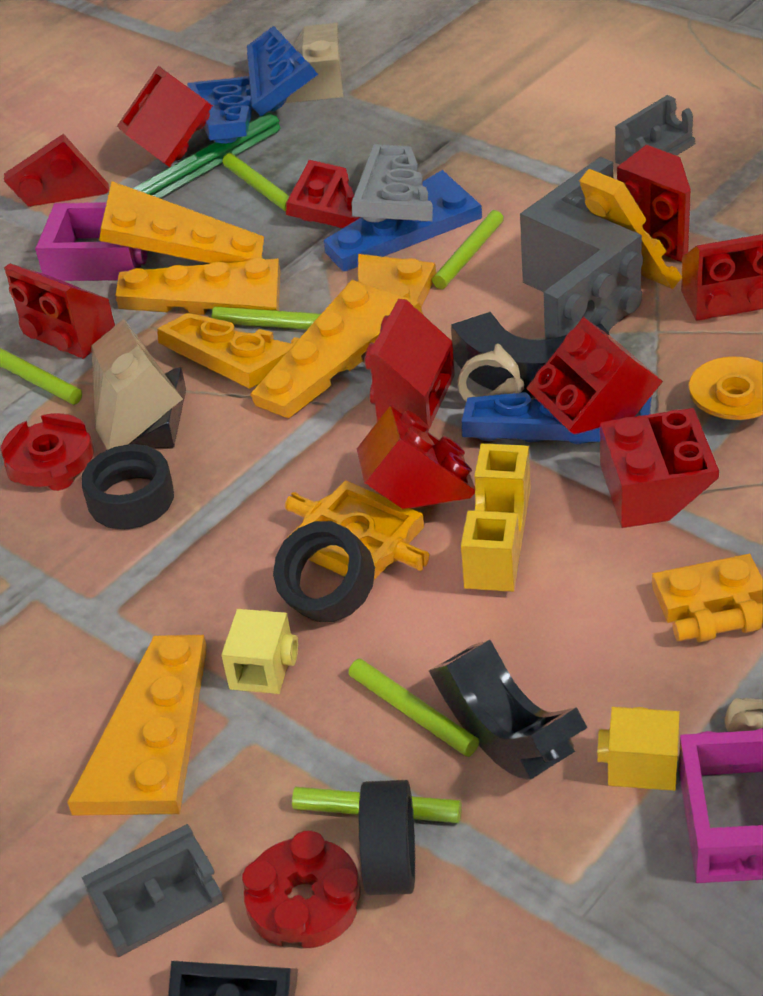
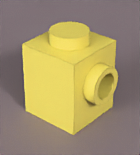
M236 610L221 655L230 690L280 694L288 665H295L298 655V637L290 632L287 613L268 610Z

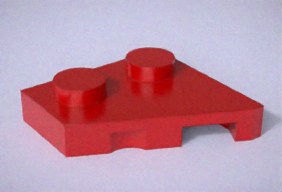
M64 133L4 173V182L28 207L105 195L109 192V183Z
M309 160L286 202V215L301 218L308 222L314 221L344 228L360 219V217H352L354 193L352 187L349 186L346 168Z

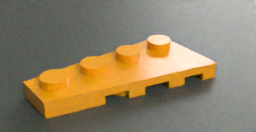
M111 181L99 241L206 263L218 261L229 263L262 258L264 236Z
M254 258L241 262L224 263L218 261L206 265H173L168 268L147 270L136 268L119 272L115 294L118 309L169 312L173 307H184L189 313L196 315H205L208 309H213L214 307L279 311V259Z
M351 280L250 393L255 406L289 419L332 386L330 379L338 372L351 371L363 362L361 355L367 351L370 343H375L380 333L384 316L390 315L398 299L408 300L423 314L420 302Z
M204 635L153 636L67 802L72 816L180 814L207 652Z

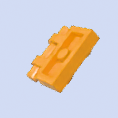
M750 553L652 573V589L667 623L673 622V632L677 641L696 638L700 643L716 639L717 633L741 629L743 633L761 630L763 624V578Z

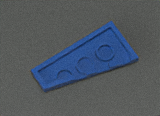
M249 76L187 83L188 88L213 105L209 111L210 117L203 127L209 140H215L217 143H231L236 141L237 137L247 136L253 109Z
M441 170L422 181V186L426 187L428 192V201H431L433 205L432 221L386 219L381 222H369L361 217L324 239L325 253L345 272L358 267V254L381 257L392 254L481 219L482 207L478 201L447 173Z

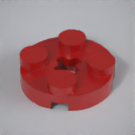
M50 413L41 415V423L28 427L27 421H24L15 426L5 436L1 444L4 466L8 478L12 482L32 487L48 486L49 489L54 491L64 490L73 484L74 476L81 473L92 460L94 447L91 436L87 432L85 424L75 416Z
M311 830L297 833L293 839H288L271 846L259 855L254 862L250 863L242 874L244 903L249 921L254 930L271 944L283 947L282 941L289 943L301 942L302 949L323 946L342 935L353 923L357 914L356 905L361 896L357 867L344 849L333 842L325 841L318 832ZM301 884L312 885V897L306 900L301 895H295L292 898L288 897L294 887Z

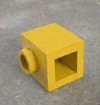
M612 707L610 729L599 728L597 762L608 763V786L676 791L680 711L655 710L644 707Z

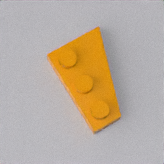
M186 313L157 328L159 344L249 389L258 385L299 339L294 337L291 343L274 340L273 332L258 329L255 333H243L235 331L234 325L231 322L192 313Z

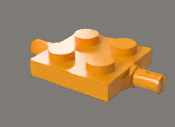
M345 480L332 494L319 501L314 502L296 492H292L285 502V509L288 512L304 517L303 522L296 529L314 521H332L348 528L371 552L375 566L374 580L388 565L396 561L405 563L418 571H422L423 567H426L428 564L429 552L409 544L424 528L423 514L411 508L402 509L386 497ZM330 545L320 549L308 559L344 577L348 572L349 556L343 548L337 545Z

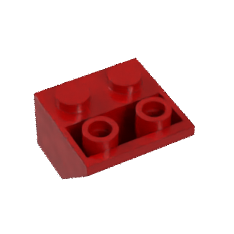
M158 66L117 127L161 162L171 167L174 161H179L185 155L189 146L187 142L194 132L201 130L205 126L206 121L210 117L209 111L213 105Z
M646 144L617 166V180L625 184L645 216L646 221L642 225L644 231L651 238L660 240L666 252L663 255L682 262V257L688 253L691 196L689 182L681 157Z
M763 234L696 245L682 257L681 292L696 321L763 309Z
M9 263L4 267L9 283V292L14 300L19 317V326L23 334L29 338L39 340L60 351L84 359L92 353V345L115 327L108 298Z
M398 299L390 315L384 316L380 333L375 343H370L366 351L365 365L368 370H371L372 376L370 403L375 405L377 422L389 406H392L402 414L409 410L419 416L428 425L426 431H429L455 376L452 340L408 300Z
M583 316L575 328L567 334L563 343L548 362L540 368L526 389L570 432L579 434L600 428V422L635 417L663 381L619 342Z
M389 406L356 448L364 483L402 509L470 499L475 494V485L470 475L472 469L463 457L465 454L464 450L452 439L443 436L439 440L426 431L428 425L413 412L406 410L402 414L392 406Z
M694 408L600 422V466L621 528L670 521L719 478V468Z

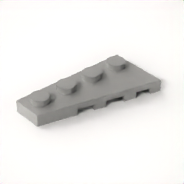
M373 145L352 200V217H363L364 220L369 222H381L386 219L432 221L433 205L431 201H428L426 187L422 186L421 172H417L418 164L410 146Z

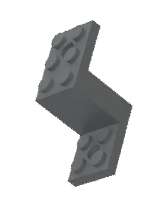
M602 157L593 161L520 213L523 283L544 292L545 340L567 335L575 328L583 316L594 325L601 323L609 332L614 325L628 314L636 311L641 305L642 235L590 213L585 204V197L579 180L589 168L613 178V162Z

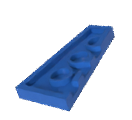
M272 26L247 45L251 103L260 116H263L269 110H278L284 105L287 97L319 75L275 26Z
M526 392L468 397L461 421L462 437H475L484 441L503 438L522 439L527 442L559 440L569 441L574 444L600 442V428L573 434L537 399H531ZM652 396L636 416L651 414Z

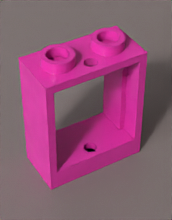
M107 202L54 203L35 248L41 272L62 281L118 280L119 272L141 268L142 264H146L148 252L147 250L107 242H75L77 238L100 237Z
M763 728L754 731L718 733L705 731L698 734L680 735L678 770L696 883L763 880V825L710 828L701 776L763 772Z

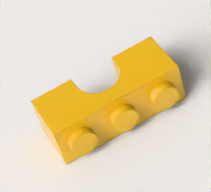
M481 443L474 475L475 511H467L461 542L464 588L514 592L531 489L529 446Z

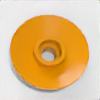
M731 356L713 359L702 364L693 372L689 380V394L692 401L706 413L723 419L744 420L763 415V362L747 357Z

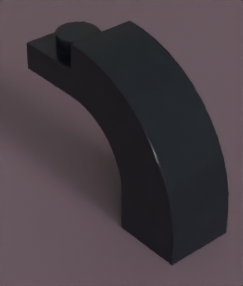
M491 312L451 324L453 357L460 369L471 358L493 351L495 345L500 344L517 363L520 378L524 382V390L522 392H526L531 398L535 397L526 388L567 336L564 335L548 340L521 338L505 330ZM601 323L596 325L609 335V332ZM488 365L479 366L468 375L474 382L492 391L505 383L508 378L514 377L508 370L502 367Z
M491 639L471 645L428 670L445 702L461 726L479 739L478 746L497 765L516 777L532 779L576 752L571 738L588 728L577 707L548 712L535 705L514 682Z

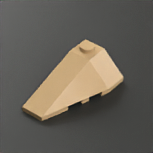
M338 23L304 26L293 47L310 63L319 75L287 97L285 103L343 97Z
M124 319L92 345L95 430L107 450L116 446L128 445L183 400Z

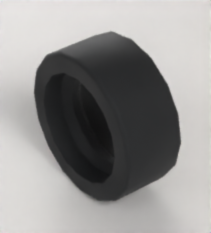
M128 444L108 449L92 459L82 473V490L88 511L96 522L108 528L125 530L147 525L161 517L169 509L174 499V488L168 461L160 451L146 445ZM143 478L151 480L144 488L130 494L113 495L104 493L112 485L126 479Z
M314 521L296 529L283 542L275 557L273 577L277 592L290 607L301 615L316 622H335L350 616L365 603L373 587L375 566L369 549L348 528L332 521ZM337 545L343 548L349 556L348 572L341 585L331 594L319 599H312L306 596L301 590L300 579L307 560L318 550L327 546Z
M408 780L365 781L361 785L359 796V848L362 880L367 895L413 893L415 887V831L412 794Z

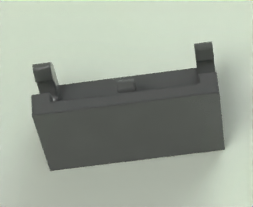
M666 95L616 125L615 163L620 165L646 144L676 156L695 145V137L692 136L693 115L690 108L682 111V121H680L676 116V99Z
M188 824L82 877L92 908L118 957L224 902L222 892L211 876L215 874L214 869Z

